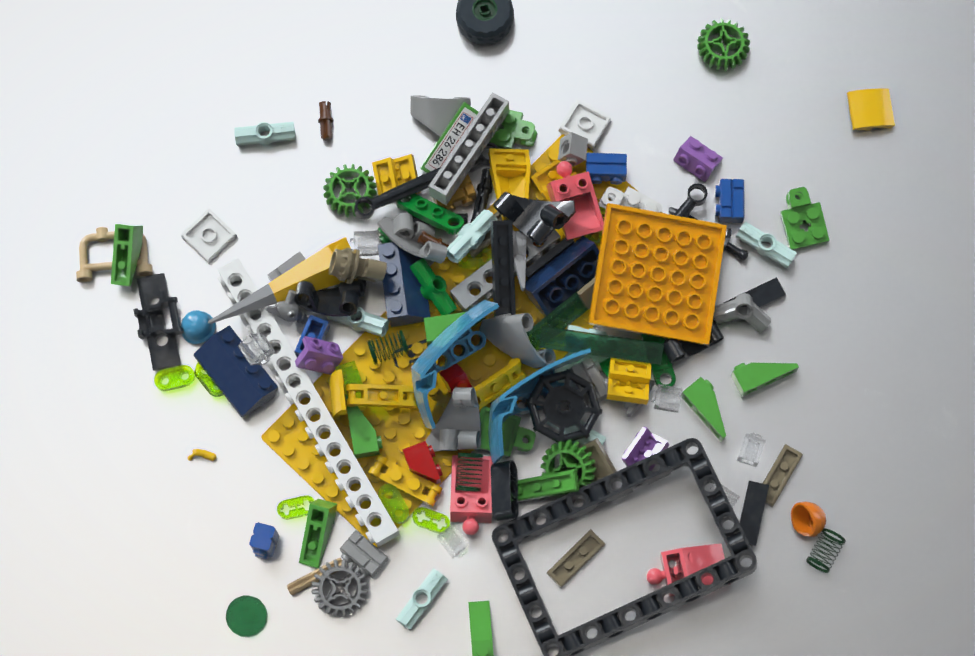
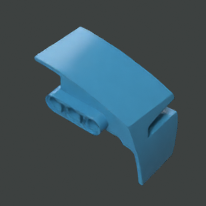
M483 300L448 326L412 365L411 374L414 395L426 428L432 430L436 428L427 395L429 391L436 387L437 373L451 367L485 346V335L480 331H472L471 327L490 312L499 307L498 303ZM475 334L480 338V342L476 346L471 343V338ZM459 344L463 351L461 355L456 356L453 349ZM443 355L445 363L442 366H438L436 361Z
M590 348L566 356L541 368L511 387L491 403L488 434L492 464H496L504 456L502 424L509 416L530 413L528 405L525 404L526 407L523 409L519 408L517 400H522L526 403V399L530 397L539 381L538 377L554 374L555 369L578 362L591 353ZM558 381L550 383L553 388L564 385L563 382L559 383ZM544 387L540 394L544 399L549 392L546 387ZM536 406L537 410L543 409L542 406Z

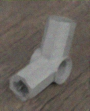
M746 293L737 295L734 300L716 305L714 309V318L718 324L740 318L745 319L758 332H763L771 323V318Z

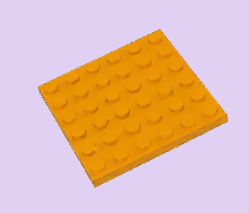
M608 203L604 218L588 324L709 345L727 225Z

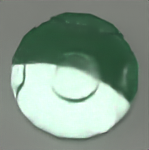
M243 595L235 598L229 604L225 619L227 626L234 634L240 637H252L264 629L268 613L260 599Z

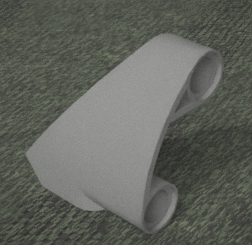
M411 95L410 115L438 136H441L463 102L471 106V98H431L426 95Z
M400 213L394 219L384 217L377 223L381 230L403 250L437 263H442L447 255L446 246L432 241L426 242L425 245L417 242L423 231L434 237V226L419 221L414 223L413 216L409 213Z

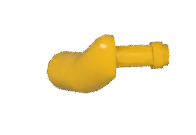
M193 449V453L187 458L190 461L193 457L200 456L214 461L216 460V454L207 450Z

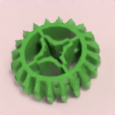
M722 18L719 23L713 20L712 26L707 23L705 29H702L700 32L701 36H698L697 41L699 44H697V49L700 50L699 56H704V63L710 61V68L713 65H717V71L721 66L725 71L728 70V66L734 69L736 64L740 66L742 60L747 58L746 53L750 51L748 47L750 40L747 39L749 35L748 33H743L744 26L738 28V22H735L733 25L730 19L727 20V23H724ZM718 33L720 34L719 37L713 39V41H708L713 35ZM739 48L735 54L728 56L729 51Z
M353 163L351 168H347V165L344 164L343 170L336 167L337 173L330 171L331 178L325 179L327 184L323 185V190L326 191L323 193V196L327 198L326 204L331 205L332 211L337 209L338 215H341L344 211L346 217L349 216V212H353V216L356 217L354 206L357 199L362 197L358 191L362 183L366 186L365 197L372 199L374 198L373 196L377 195V191L374 190L377 187L376 183L373 182L374 177L372 175L368 176V170L362 172L363 168L361 165L357 169H355ZM337 184L340 185L342 190L338 198L334 195V189ZM349 200L355 201L354 203H346ZM364 202L357 206L361 213H364V207L366 209L371 208L368 203Z
M567 440L566 443L559 441L558 445L554 443L551 445V449L548 448L545 451L547 455L542 457V460L545 462L541 464V468L545 469L542 475L582 468V477L578 481L580 489L591 484L590 480L595 478V475L592 473L596 471V467L591 466L595 463V460L589 459L592 452L586 453V446L579 448V442L576 441L572 444L571 440ZM557 454H560V465L555 467V458Z

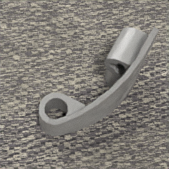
M509 313L482 320L479 331L493 345L510 357L519 358L521 363L532 368H542L556 361L555 353L551 348L535 350L526 333L532 330L534 325L533 318L529 313L516 315Z
M474 387L453 389L451 399L436 424V428L432 430L425 440L429 446L432 445L434 451L480 449L481 421Z

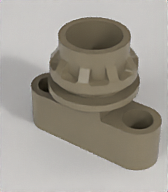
M351 248L335 249L330 261L329 275L336 276L342 282L346 280L347 284H352L354 278L375 283L376 280L382 281L384 279L387 263L369 258H359V249H354L353 252Z

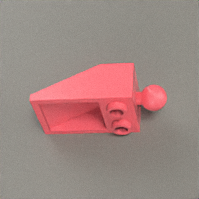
M567 161L560 162L556 170L558 175L563 178L551 181L546 187L552 202L572 200L575 202L576 213L562 227L566 239L570 240L603 231L604 221L589 171L571 176L572 165ZM579 181H582L583 187L579 185ZM560 186H565L564 192L560 191Z
M452 455L450 522H464L462 528L467 535H474L478 532V523H492L491 456H483V458H458V455ZM464 459H471V460H481V461H483V462H478V461H461V463H458L457 461L464 460ZM467 464L482 465V466H459V467H457L458 465H467ZM470 468V469H479V470H482V471H477V470H460V469ZM466 473L482 474V475H458V476H456L457 474H466ZM462 477L482 479V480H477V479H460V480H459V481L472 482V483H481V484H457V485H461V486L478 487V488H481V491H480V492H471V491H460V490H456V486H457L456 483H464V482L456 481V479H459V478H462Z
M722 544L685 547L661 552L660 558L663 571L652 568L647 572L646 578L652 585H658L665 579L667 586L725 559ZM675 561L676 566L671 568L668 563ZM705 576L702 579V583L710 585L714 579L711 576Z

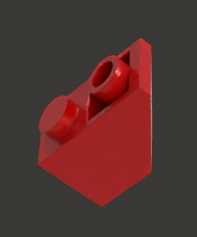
M457 363L439 372L451 396L454 388L472 387L466 373Z
M426 441L402 449L411 472L435 484L441 483L440 476H443L439 464H434L433 457L436 456L432 445L427 446Z

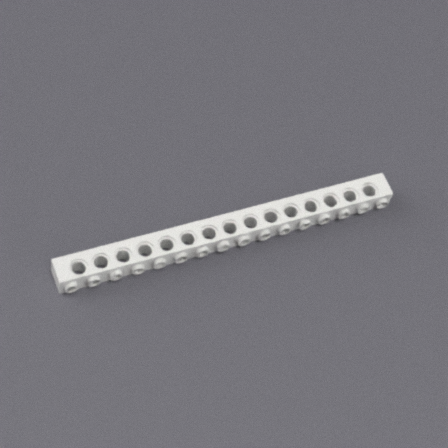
M239 257L217 269L220 274L217 278L222 287L227 286L230 291L227 293V296L232 304L238 303L257 291ZM235 281H242L240 286H232ZM265 307L239 315L242 321L246 319L249 324L246 328L250 336H256L259 341L256 343V346L260 353L267 355L268 359L265 361L271 371L275 369L278 374L275 378L281 388L285 386L288 391L285 396L289 403L296 405L298 410L295 413L300 422L305 421L308 427L305 430L310 439L315 438L318 443L315 445V448L319 455H325L328 460L325 465L330 474L333 472L336 474L338 479L335 482L340 491L345 490L348 496L345 499L351 509L355 507L358 514L355 517L361 526L365 525L368 529V532L365 534L370 543L373 544L375 542L377 547H380L399 536L398 529L305 370L296 367L295 360L297 356L273 315ZM254 314H261L258 320L251 319ZM265 330H270V331H271V334H270L269 336H267V337H262V336H261V334H262L263 331H265ZM274 347L281 348L277 354L271 353V350ZM283 364L291 365L288 370H281ZM295 380L301 382L296 388L290 386ZM305 397L311 399L306 405L300 404V401ZM315 414L321 416L317 422L310 421V418ZM325 431L331 433L327 439L320 438V435ZM333 449L341 450L340 454L336 457L331 456L330 452ZM343 466L351 467L350 472L347 474L340 473V470ZM354 483L361 485V488L356 492L350 490L351 485ZM363 501L371 502V506L368 509L360 507ZM375 518L382 520L381 524L377 527L370 525L371 521Z

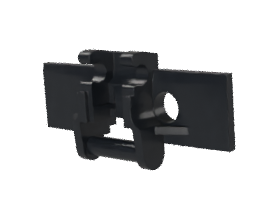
M165 273L136 278L142 310H138V308L133 309L134 316L138 318L139 324L137 335L140 339L147 338L152 369L155 371L180 366L181 362L176 335L182 334L184 331L179 321L176 304L178 298L169 297ZM153 298H159L157 304L150 305V301ZM168 306L172 322L171 329H166L163 309L168 308ZM160 336H166L168 342L164 346H159L157 339Z

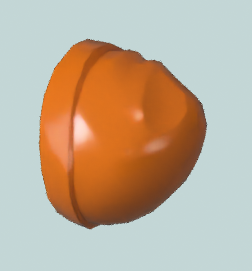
M798 502L791 510V521L794 529L799 534L815 537L822 532L826 525V514L815 503Z

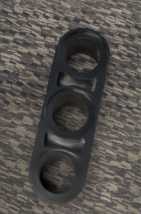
M513 460L491 465L492 514L496 521L514 519L519 515L517 467Z

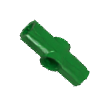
M424 258L410 266V269L422 285L420 289L422 296L427 300H432L441 315L451 314L458 309L446 292L447 284L441 276L434 274Z

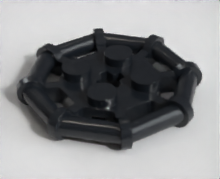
M571 369L538 377L539 381L525 403L528 405L534 426L533 430L557 442V445L559 441L566 443L567 440L574 441L590 437L589 433L599 415L602 414L594 388L595 384L571 372ZM563 379L565 380L564 385L560 387L553 388L550 384L552 382L560 381ZM570 380L584 389L579 391L569 385ZM544 387H546L549 392L544 401L537 400ZM586 392L588 393L591 407H586L583 395ZM567 402V407L570 408L569 411L565 410L562 412L559 403ZM536 406L543 407V413L546 418L542 422L540 421ZM584 413H591L586 424L583 426L580 421ZM547 422H550L551 424L557 426L559 428V434L550 430L544 425ZM576 426L579 431L564 435L565 428Z

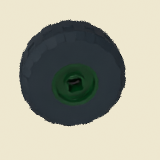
M458 0L456 7L457 26L462 35L469 41L481 45L494 44L502 40L510 32L514 21V8L511 0Z

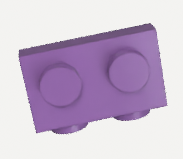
M690 136L680 146L673 161L703 182H706L711 173L721 163L723 157Z
M304 336L302 341L305 348L295 360V364L298 368L331 375L343 360V356L337 343Z
M644 426L636 434L635 440L630 447L625 450L622 461L628 467L667 449L669 443L652 434ZM652 464L649 470L652 471L656 464Z

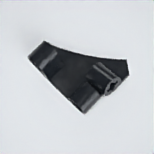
M504 192L493 204V207L507 220H512V225L538 245H541L554 229L562 228L576 213L574 200L540 201L518 197Z
M355 278L352 284H347L344 281L340 282L339 287L316 291L312 283L302 281L297 284L294 302L304 309L322 315L352 316L357 312L360 297H363L365 294L367 282Z
M714 316L709 345L666 338L661 347L670 363L693 356L724 339L714 320Z

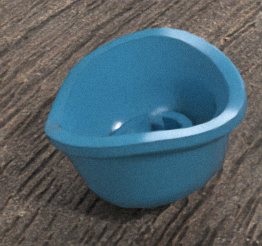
M200 310L188 312L181 323L184 331L182 333L183 338L191 344L206 342L216 330V323H208L213 317Z

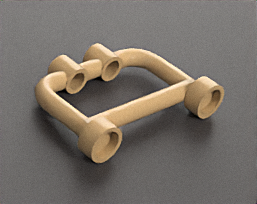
M107 227L96 228V233L88 234L81 239L79 243L80 270L76 271V281L90 282L93 280V271L112 270V262L88 264L87 245L92 241L107 242L114 239V231L108 232ZM144 234L140 259H138L136 266L137 275L142 277L153 274V267L151 264H148L147 240Z

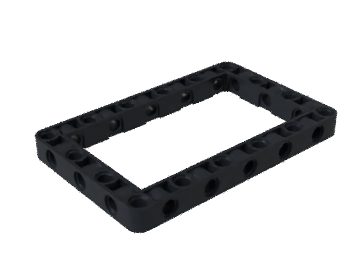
M689 438L584 486L579 491L571 492L496 527L492 532V541L544 656H549V649L553 646L559 648L556 656H574L742 579L757 569L756 556L701 442L696 438ZM695 446L698 448L697 453L693 455L688 454V448ZM652 464L660 465V469L657 472L649 470ZM683 466L689 467L731 556L558 635L544 601L536 588V583L528 565L519 550L520 541L533 535L536 537L558 527L557 524L570 518L575 519L595 510L596 506L609 500L612 502L633 492V489L646 483L649 485L670 475L676 469ZM614 482H622L620 489L614 490L611 488ZM713 483L716 485L714 491L708 492L705 490V486ZM583 499L584 504L581 507H575V500ZM545 516L546 521L544 524H536L538 517ZM730 520L734 523V526L731 529H725L722 526L723 523ZM501 534H508V539L505 542L498 541ZM744 558L752 560V564L749 567H743L740 563ZM518 571L525 572V576L521 580L515 579V574ZM705 576H711L714 580L712 584L704 585L702 579ZM671 593L675 595L673 602H664L666 594ZM540 608L542 614L538 618H533L532 611ZM629 611L636 612V617L632 621L625 619V615ZM590 629L597 630L598 633L595 638L590 639L587 637V632Z

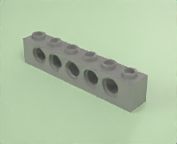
M493 92L490 94L429 184V196L445 205L448 204L510 112L508 100Z
M555 229L545 239L544 245L541 247L534 246V241L527 237L526 254L528 257L526 258V268L560 243L561 236ZM492 259L450 290V296L463 312H467L485 299L488 301L493 298V283L486 282V278L492 276ZM514 265V277H515V276H517V272H516L515 265ZM476 288L480 290V294L474 296L470 294V291Z

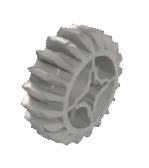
M335 559L333 562L334 567H331L330 563L326 562L328 568L326 571L322 567L319 568L323 574L321 576L318 574L314 575L319 582H312L311 585L318 587V589H314L311 592L312 594H319L318 597L314 598V601L319 602L322 600V603L319 605L320 609L328 606L325 611L327 614L330 613L331 609H334V616L338 615V610H341L342 616H346L345 609H349V612L352 614L354 613L353 605L358 609L361 607L357 603L358 600L365 602L366 599L360 595L361 593H368V590L362 589V586H367L368 582H361V579L365 578V574L357 575L361 568L356 567L352 570L353 562H350L348 567H346V560L343 559L341 566H338V561ZM335 571H346L349 573L340 580L331 575ZM353 578H355L357 583L354 597L348 592V585ZM325 579L332 585V589L326 598L322 591ZM332 580L339 584L344 583L343 588L347 595L343 592L340 593V591L336 593V587ZM338 596H343L349 601L342 605L330 603Z

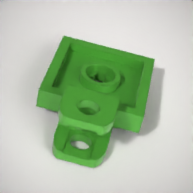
M509 109L510 112L501 124L504 128L496 131L489 141L500 149H513L515 143L520 146L532 147L537 137V131L532 122L522 120L523 112Z
M805 187L791 189L786 194L788 209L780 212L789 248L795 250L829 242L820 202L811 204L809 193ZM802 221H806L810 225L806 232L804 229H800Z
M484 406L480 410V449L490 452L488 434L490 408ZM509 416L502 424L504 456L510 457L512 449L528 452L533 448L536 433L530 429L520 427L521 417ZM522 438H527L528 443H524Z

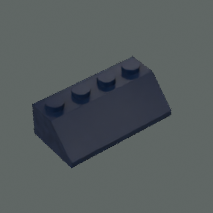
M584 236L525 281V293L549 322L580 299L576 292L595 278L599 250L594 242Z
M394 242L379 244V260L387 263L385 277L382 282L387 319L391 328L424 322V318L431 317L429 301L422 296L420 291L422 285L410 269L411 265L422 258L403 250Z
M230 325L212 335L193 354L241 417H244L275 397L278 386Z

